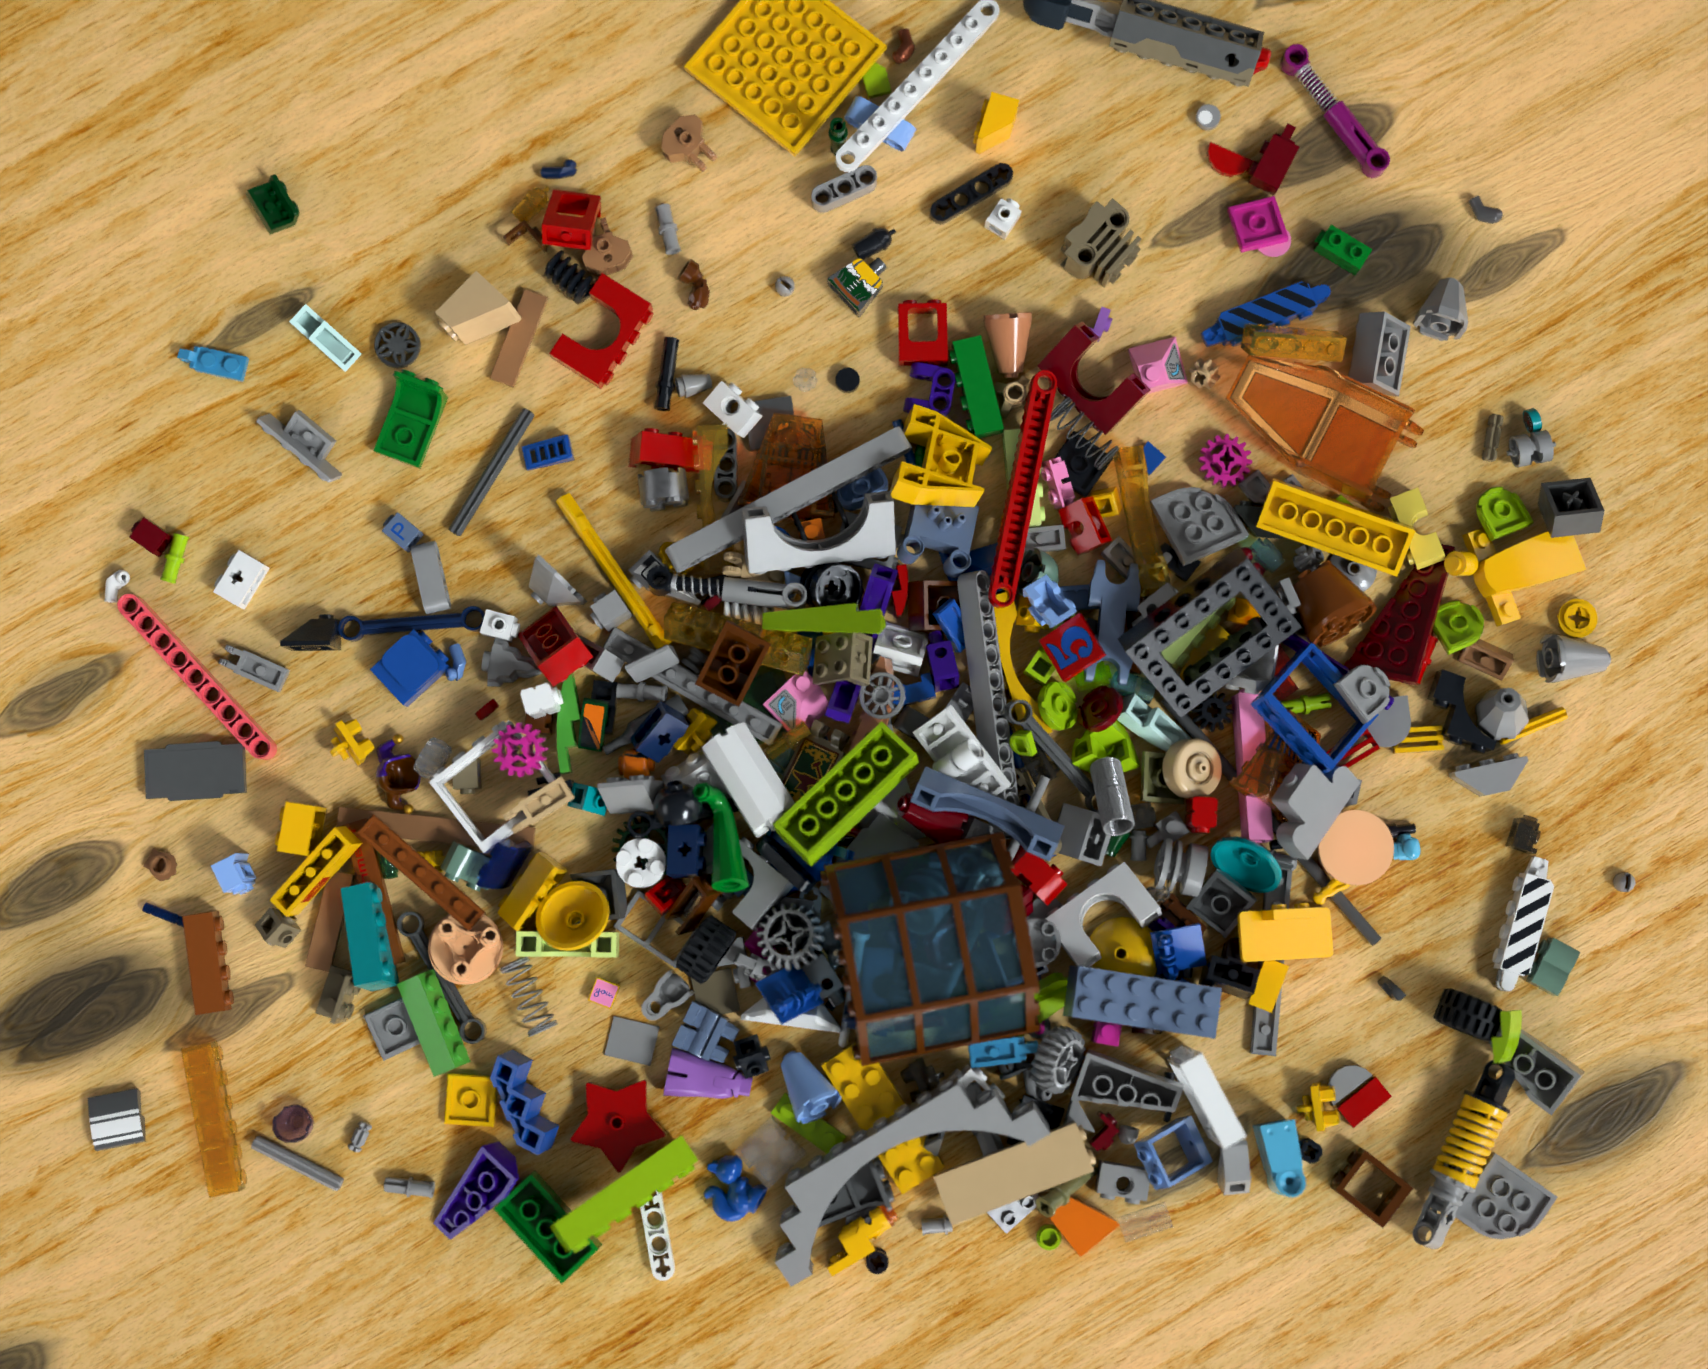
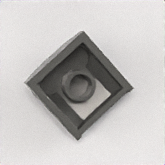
M1216 868L1203 884L1198 897H1193L1186 906V909L1191 910L1226 938L1238 924V913L1248 911L1256 902V898L1226 872Z
M617 869L570 874L572 881L589 882L597 886L604 893L609 904L608 920L625 918L627 911L625 882L620 878Z

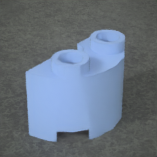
M1047 574L1023 588V597H1028L1031 607L1028 610L1033 618L1041 626L1048 624L1049 628H1052L1074 615L1077 610L1070 599H1063L1059 595L1061 593L1059 585L1052 581Z

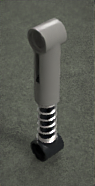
M655 566L647 574L648 588L656 596H665L668 593L671 594V592L678 593L683 591L684 594L692 592L693 595L696 593H700L702 596L708 594L710 597L716 595L719 598L722 597V601L786 610L803 609L807 604V591L799 583L780 584L725 577L723 582L719 581V579H716V581L710 580V578L702 579L701 576L699 578H693V576L685 577L684 574L679 576L663 566ZM657 577H664L666 579V582L662 585H655L653 583ZM796 593L801 596V599L798 602H792L788 597Z

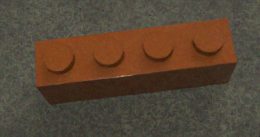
M219 911L182 916L195 1015L232 1010L231 1005L234 1003V995L232 990H229L228 985L231 972L225 962L227 944L222 939L221 930H224L223 917L219 916Z

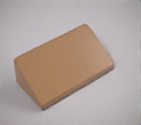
M1479 639L1476 643L1461 649L1457 661L1502 681L1512 665L1514 657L1512 653Z

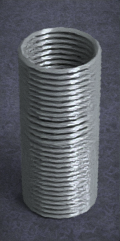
M1114 757L1098 759L1090 766V773L1102 829L1111 836L1126 834L1133 829L1135 822L1122 764Z

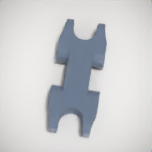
M1105 560L1096 561L1093 577L1089 584L1087 606L1099 608L1097 634L1094 635L1106 656L1084 670V681L1086 682L1093 681L1097 663L1109 661L1117 669L1118 685L1125 686L1127 684L1133 660L1124 651L1118 638L1124 634L1126 611H1138L1137 607L1139 606L1141 590L1138 564L1131 563L1129 565L1127 578L1124 583L1114 584L1105 576Z

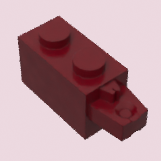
M1287 123L1281 135L1275 133L1270 141L1265 139L1259 151L1263 155L1259 162L1254 161L1248 174L1252 175L1249 184L1273 196L1276 194L1300 148L1295 145L1294 141L1290 140L1296 127Z

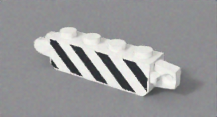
M1531 857L1525 872L1520 873L1519 877L1516 876L1513 882L1512 890L1515 892L1513 899L1507 904L1506 914L1508 917L1506 924L1501 926L1499 938H1501L1500 946L1495 949L1492 961L1495 963L1493 968L1498 969L1495 985L1500 991H1512L1516 987L1515 984L1517 983L1518 976H1525L1532 969L1554 889L1552 881L1547 879L1549 861L1539 857Z

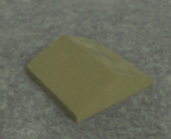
M1142 751L1140 801L1184 804V798L1174 794L1164 780L1162 765L1166 753Z

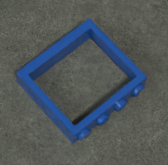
M1311 642L1294 654L1251 702V706L1305 764L1316 765L1325 774L1337 765L1379 714L1365 724L1360 721L1333 685L1343 675L1325 657L1322 651ZM1300 662L1309 669L1356 721L1328 754L1273 695L1275 690Z

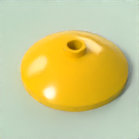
M571 881L561 884L551 890L541 901L536 913L537 931L541 938L555 949L568 951L583 948L596 940L605 929L609 919L608 901L604 893L597 886L589 882Z
M1117 917L1103 922L1093 931L1089 938L1099 950L1102 958L1089 968L1154 977L1157 968L1150 934L1152 930L1148 926L1142 929L1135 919L1128 917ZM1124 949L1126 951V956L1124 958H1118V950Z

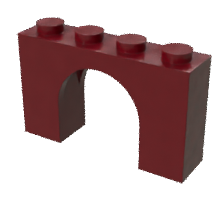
M1081 321L1073 326L1037 367L1041 371L1048 370L1056 376L1059 393L1065 398L1070 397L1072 402H1075V409L1079 413L1085 412L1084 416L1086 415L1091 421H1094L1092 425L1094 429L1098 432L1103 430V434L1106 435L1151 390L1133 373L1109 396H1095L1087 392L1079 381L1078 365L1081 358L1097 342L1099 337Z

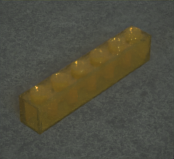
M217 1041L183 1048L181 1053L209 1198L239 1192L245 1189L247 1175L245 1170L241 1168L242 1149L236 1142L235 1135L238 1129L236 1121L232 1120L230 1111L233 1109V1102L231 1096L227 1095L226 1090L228 1076L226 1071L222 1069L221 1064L223 1050L221 1046H218Z

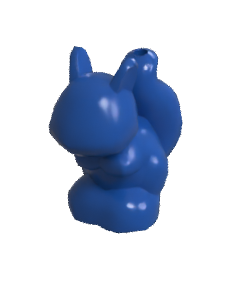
M739 1155L724 1156L720 1160H714L706 1166L707 1170L715 1173L721 1182L728 1184L727 1194L717 1186H709L704 1191L706 1199L712 1198L713 1210L719 1218L734 1222L742 1219L748 1212L754 1214L766 1195L768 1187L763 1184L752 1187L747 1177H741L743 1164L742 1158Z

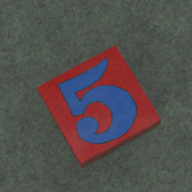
M1078 613L1039 640L1063 682L1069 681L1106 656V653L1081 613Z

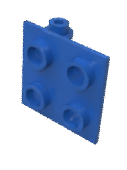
M1200 923L1150 933L1157 974H1163L1167 980L1174 981L1179 970L1207 965Z
M792 964L790 971L784 968L755 983L781 1025L824 1003L819 995L822 992L820 984L811 983L803 969L797 970L794 964Z

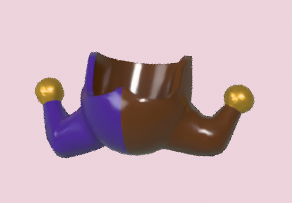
M396 734L393 736V739L377 747L376 752L380 764L376 771V780L379 787L385 792V799L389 808L411 814L414 810L413 805L401 802L400 796L401 794L417 790L421 780L420 768L412 755H394L392 753L393 747L396 744H401L404 740L401 734Z

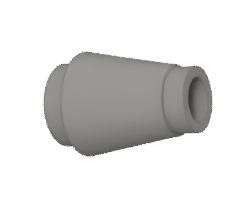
M681 374L680 377L675 378L679 397L684 396L688 398L712 388L710 374Z

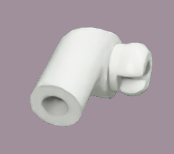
M118 570L106 579L104 602L117 603L118 590L130 580V575L127 571Z

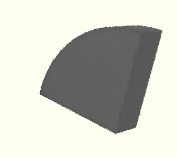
M1386 976L1377 981L1379 986L1392 1000L1401 1001L1406 996Z

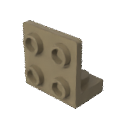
M845 632L816 637L813 684L821 685L846 680L859 686L869 685L873 637L863 633Z
M334 965L330 967L316 1014L331 1018L330 1023L332 1024L346 1022V1019H350L353 1014L354 1005L352 1001L354 995H358L361 988L354 986L352 971Z

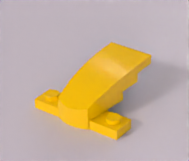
M1484 528L1462 535L1467 550L1474 553L1479 560V567L1473 574L1474 581L1480 593L1487 600L1496 627L1521 619L1511 592L1528 589L1587 570L1574 535L1551 538L1547 531L1496 553L1493 542L1489 540Z

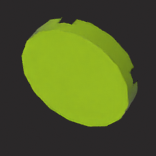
M1055 681L1045 684L1038 696V708L1045 724L1051 729L1060 731L1071 728L1076 723L1078 709H1076L1075 703H1077V698L1072 689L1063 682Z

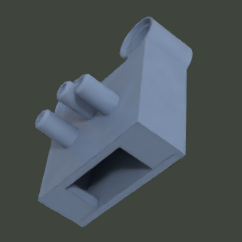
M911 504L903 542L897 550L898 559L904 564H912L923 553L924 547L950 555L943 564L945 574L951 578H958L971 564L969 553L979 506L958 507ZM906 546L912 547L915 551V554L910 553L907 550ZM953 560L958 561L961 565V568L955 566Z

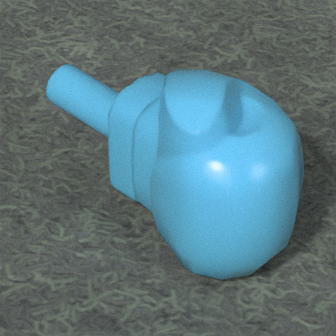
M1410 833L1400 834L1396 842H1394L1393 859H1417L1421 852L1418 839L1411 837Z

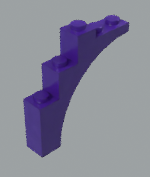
M874 563L859 611L881 609L885 617L898 570ZM863 633V634H865V635H868V636H870V637H873V641H872V654H873V651H874V648H875V644H876V641H877V638H878V634ZM846 680L836 682L825 716L831 717L836 721L849 723L861 686Z

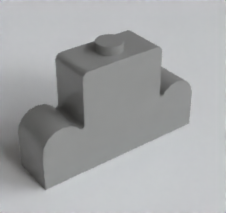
M1296 763L1272 797L1274 805L1288 819V822L1282 823L1277 829L1276 837L1278 843L1291 857L1308 860L1361 782L1345 766L1336 765L1331 771L1323 774L1316 765Z

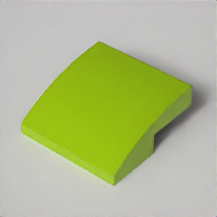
M1522 1010L1500 1011L1502 1036L1492 1037L1494 1063L1511 1061L1520 1039Z

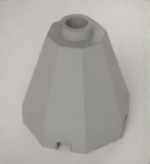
M1455 278L1440 280L1416 314L1413 325L1416 328L1418 325L1420 326L1419 332L1422 335L1440 341L1448 340L1449 336H1454L1455 340L1460 339L1467 330L1468 315L1464 288Z
M1512 688L1490 690L1475 706L1477 728L1494 740H1501V738L1515 739L1529 722L1526 701Z

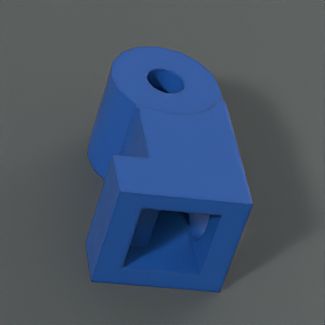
M930 672L921 674V682L910 685L902 684L905 687L906 697L903 706L936 698ZM900 690L894 692V697H900ZM900 700L893 701L894 705L898 706Z

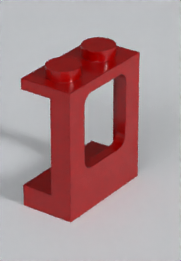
M553 189L542 222V244L591 250L593 228L596 219L601 217V196ZM558 213H565V214H572V215H580V216H583V217H576V216H569V215H561V214H558Z
M938 299L928 300L927 303H917L916 300H904L903 303H898L899 366H911L914 362L947 366V303H941V300ZM908 314H937V340L910 341L908 336Z

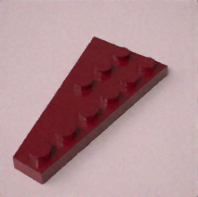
M1441 544L1445 558L1450 552L1456 551L1454 546ZM1445 560L1419 570L1414 565V569L1403 580L1395 596L1391 597L1376 618L1364 640L1360 641L1352 657L1346 661L1345 667L1350 670L1359 665L1377 667L1385 673L1388 680L1417 685L1449 575L1444 567Z

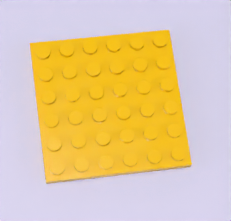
M740 0L685 64L684 68L694 78L796 157L884 53L887 45L829 0Z

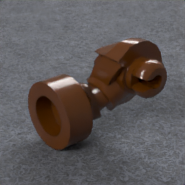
M690 259L681 270L678 280L684 284L692 283L694 285L693 290L689 294L688 306L693 310H698L699 308L707 307L710 290L707 280L703 279L699 264Z

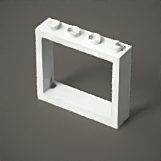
M503 720L498 725L496 724L492 728L493 733L488 737L481 736L472 743L473 748L467 753L462 751L452 759L454 763L448 768L443 766L432 775L434 778L429 782L482 852L487 854L513 834L511 830L513 826L527 819L526 815L521 811L485 839L444 784L496 744L493 742L494 739H501L498 733L500 730L508 732L506 726L509 724L515 727L513 722L509 720L506 723ZM516 733L513 735L518 739H521L523 737L521 733ZM539 761L542 768L538 770L548 783L556 780L544 762Z
M1183 1045L1170 1051L1171 1055L1166 1059L1175 1073L1178 1082L1184 1084L1183 1091L1208 1138L1225 1149L1247 1137L1203 1054L1188 1046L1183 1047Z

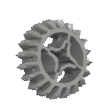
M791 903L789 910L785 904H781L780 912L775 907L772 908L774 915L770 917L768 914H765L764 916L768 921L767 924L759 923V926L764 930L757 932V937L763 939L757 943L759 948H764L761 951V955L763 957L769 956L767 959L769 964H773L776 961L775 967L777 969H781L784 965L785 969L790 971L792 964H794V967L800 970V962L802 961L806 966H809L810 963L807 958L811 956L816 960L817 955L814 953V950L822 951L823 949L822 946L817 944V942L825 940L824 936L819 935V933L824 931V927L818 925L821 921L818 916L813 917V910L806 911L805 905L802 904L797 909L796 904ZM791 918L805 921L809 928H795ZM782 922L781 931L772 937L775 928ZM790 930L794 934V936H792V944L787 939L789 937ZM809 936L807 945L803 950L799 951L800 943L808 939ZM773 946H787L791 955H781L774 950Z
M1055 1026L1053 1030L1047 1032V1036L1042 1037V1042L1038 1044L1037 1052L1034 1053L1035 1058L1032 1061L1033 1068L1031 1069L1033 1074L1032 1080L1035 1081L1036 1086L1053 1094H1062L1064 1090L1069 1089L1070 1084H1073L1075 1077L1079 1075L1082 1061L1085 1058L1083 1055L1086 1050L1084 1046L1085 1040L1082 1039L1081 1034L1067 1026Z

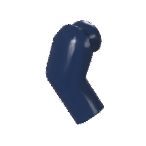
M565 160L564 167H542L541 177L543 179L572 177L577 172V163L574 160Z

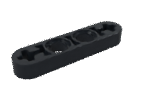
M1006 163L996 164L938 199L930 208L931 220L937 224H945L1007 187L1013 178L1012 168ZM1000 170L1002 173L1007 172L1006 180L1002 177L995 180V187H993L991 180L998 176V171ZM978 182H985L989 189L985 193H978L975 190V185ZM958 194H964L967 196L968 202L966 205L959 206L955 203L954 198ZM950 200L952 208L950 207L945 211V217L941 215L936 216L937 208L939 207L941 210L947 208L949 204L947 201Z

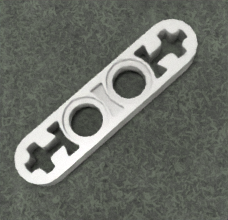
M657 1192L653 1196V1203L659 1202L660 1207L653 1206L645 1209V1205H643L640 1209L653 1276L660 1281H666L672 1277L675 1271V1262L662 1192L660 1194ZM656 1211L661 1215L660 1224L651 1225L648 1222L647 1216L650 1212ZM660 1236L665 1239L666 1247L663 1250L653 1248L652 1240L655 1237ZM668 1253L669 1257L664 1256L665 1266H670V1269L667 1270L666 1275H663L662 1271H657L661 1264L660 1257L654 1259V1255L661 1256Z

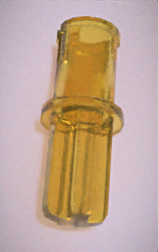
M802 720L788 732H782V737L765 749V753L773 760L790 747L794 749L797 743L811 735L812 732Z

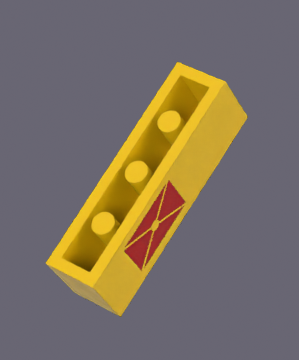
M346 826L334 827L270 898V901L286 917L299 915L361 846L362 842Z

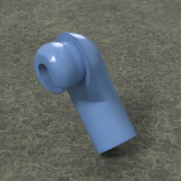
M453 644L449 647L453 659V667L447 668L445 674L449 681H458L463 676L466 659L461 645Z

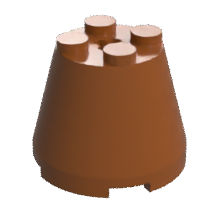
M1330 560L1319 565L1318 569L1313 572L1310 569L1302 572L1297 577L1299 582L1293 585L1301 603L1297 610L1306 637L1310 643L1318 644L1319 647L1327 646L1350 634L1348 631L1355 628L1359 621L1365 623L1377 609L1373 600L1334 566Z

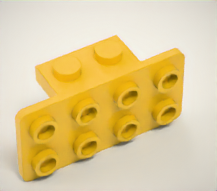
M1309 903L1294 904V909H1287L1286 904L1271 905V910L1238 913L1240 958L1243 962L1325 958L1333 955L1330 910L1326 907L1309 908Z

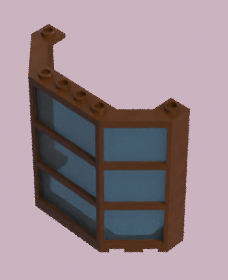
M997 831L823 864L824 870L820 871L822 886L827 885V889L830 891L837 924L833 925L835 940H840L842 950H838L840 966L845 965L847 974L842 976L845 991H850L851 1001H847L850 1017L854 1016L857 1038H855L856 1045H852L854 1060H859L861 1066L1040 1031L1037 1015H1040V1003L1038 999L1034 1000V994L1039 993V982L1019 879L1018 877L1015 878L1014 873L1010 871V869L1014 868V863L1010 851L1006 850V839L1003 832Z

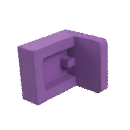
M1101 307L1094 328H1090L1099 337L1097 342H1099L1103 331L1108 332L1113 319L1108 317L1111 309Z

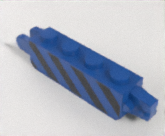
M1301 281L1221 312L1215 325L1201 333L1206 347L1223 344L1224 347L1231 344L1232 347H1236L1246 342L1245 338L1250 336L1259 338L1267 334V330L1273 327L1279 330L1290 325L1291 320L1297 318L1299 321L1305 320L1313 316L1312 312L1321 302L1326 301L1331 294V288L1327 284L1310 288L1308 283Z

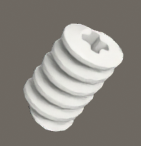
M724 602L723 619L725 623L727 620L735 621V624L740 627L744 622L746 629H750L752 623H754L756 630H760L763 612H773L774 608Z

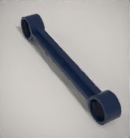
M470 606L465 608L462 613L364 621L355 616H346L339 622L338 632L341 637L351 642L362 639L364 635L409 632L413 629L422 631L465 627L471 632H479L482 622L478 627H469L465 622L466 616L469 612L477 610L480 612L483 622L485 612L479 607ZM355 620L359 623L360 631L355 637H348L344 634V626L347 622Z

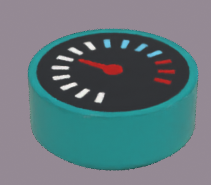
M1534 408L1523 411V421L1527 431L1530 434L1541 431L1542 421L1538 411Z

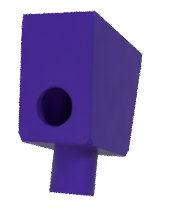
M942 631L929 633L930 644L926 646V654L935 693L959 688V672L951 641H944Z

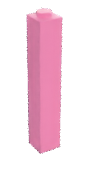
M1241 689L1239 693L1231 697L1232 710H1234L1232 717L1241 837L1256 843H1267L1274 840L1270 786L1253 778L1249 779L1245 775L1246 773L1269 784V774L1266 776L1268 768L1263 766H1268L1267 751H1264L1258 760L1263 749L1267 750L1265 722L1263 717L1251 706V702L1259 694L1245 693V689Z

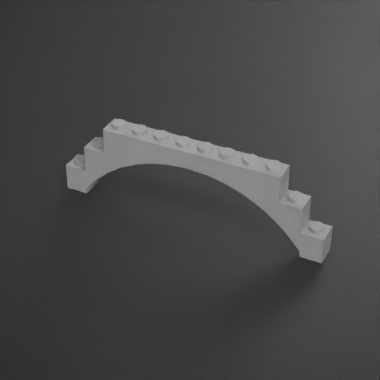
M958 1076L952 1080L947 1078L939 1083L938 1088L932 1092L925 1091L916 1098L917 1101L912 1104L901 1105L895 1110V1114L888 1118L881 1117L874 1122L873 1127L866 1131L862 1129L856 1132L848 1142L844 1144L840 1142L834 1145L830 1152L823 1157L821 1155L814 1157L809 1161L808 1166L792 1170L787 1175L785 1188L797 1206L792 1205L782 1212L780 1226L791 1241V1244L787 1242L780 1246L775 1257V1263L789 1285L792 1287L812 1275L811 1249L823 1215L838 1191L862 1166L882 1152L902 1142L943 1131L972 1130L1003 1134L1023 1140L1029 1147L1050 1134L1049 1125L1034 1101L1019 1104L1014 1108V1112L1011 1113L996 1089L990 1092L989 1090L981 1092L976 1096V1100L973 1101Z

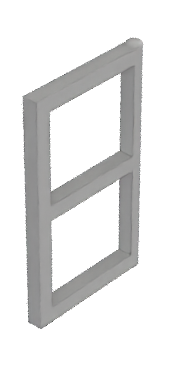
M640 890L636 892L628 904L625 918L639 897L645 900V894ZM666 913L660 918L645 942L621 926L625 918L618 919L613 925L614 928L674 968H676L679 955L687 944L686 942L674 961L649 945L665 922L664 916ZM680 917L674 919L681 925L683 924V920Z

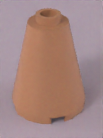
M1032 312L984 315V324L998 374L1003 373V378L1018 377V372H1023Z

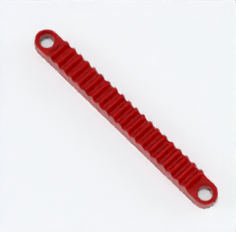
M1048 370L1039 371L1032 377L1024 406L1023 421L1020 425L1021 431L1018 435L1019 441L1016 445L1017 451L1014 455L1015 460L1012 465L1010 486L1007 491L1008 496L1005 500L1006 506L1003 510L1004 516L1001 520L1002 526L999 530L1000 535L997 540L998 545L990 576L988 599L992 606L996 608H1005L1011 605L1016 595L1057 388L1056 376ZM1040 377H1044L1049 381L1048 389L1044 390L1039 387L1038 379ZM998 589H1003L1007 592L1008 598L1005 602L997 600L996 591Z

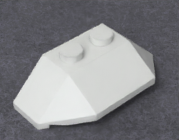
M764 997L741 1014V1020L781 1025ZM824 1004L782 1024L840 1033L841 1028Z

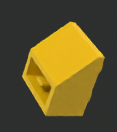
M991 92L989 100L984 99L981 109V122H977L974 132L973 144H976L975 153L981 154L1010 139L1017 116L1019 99Z

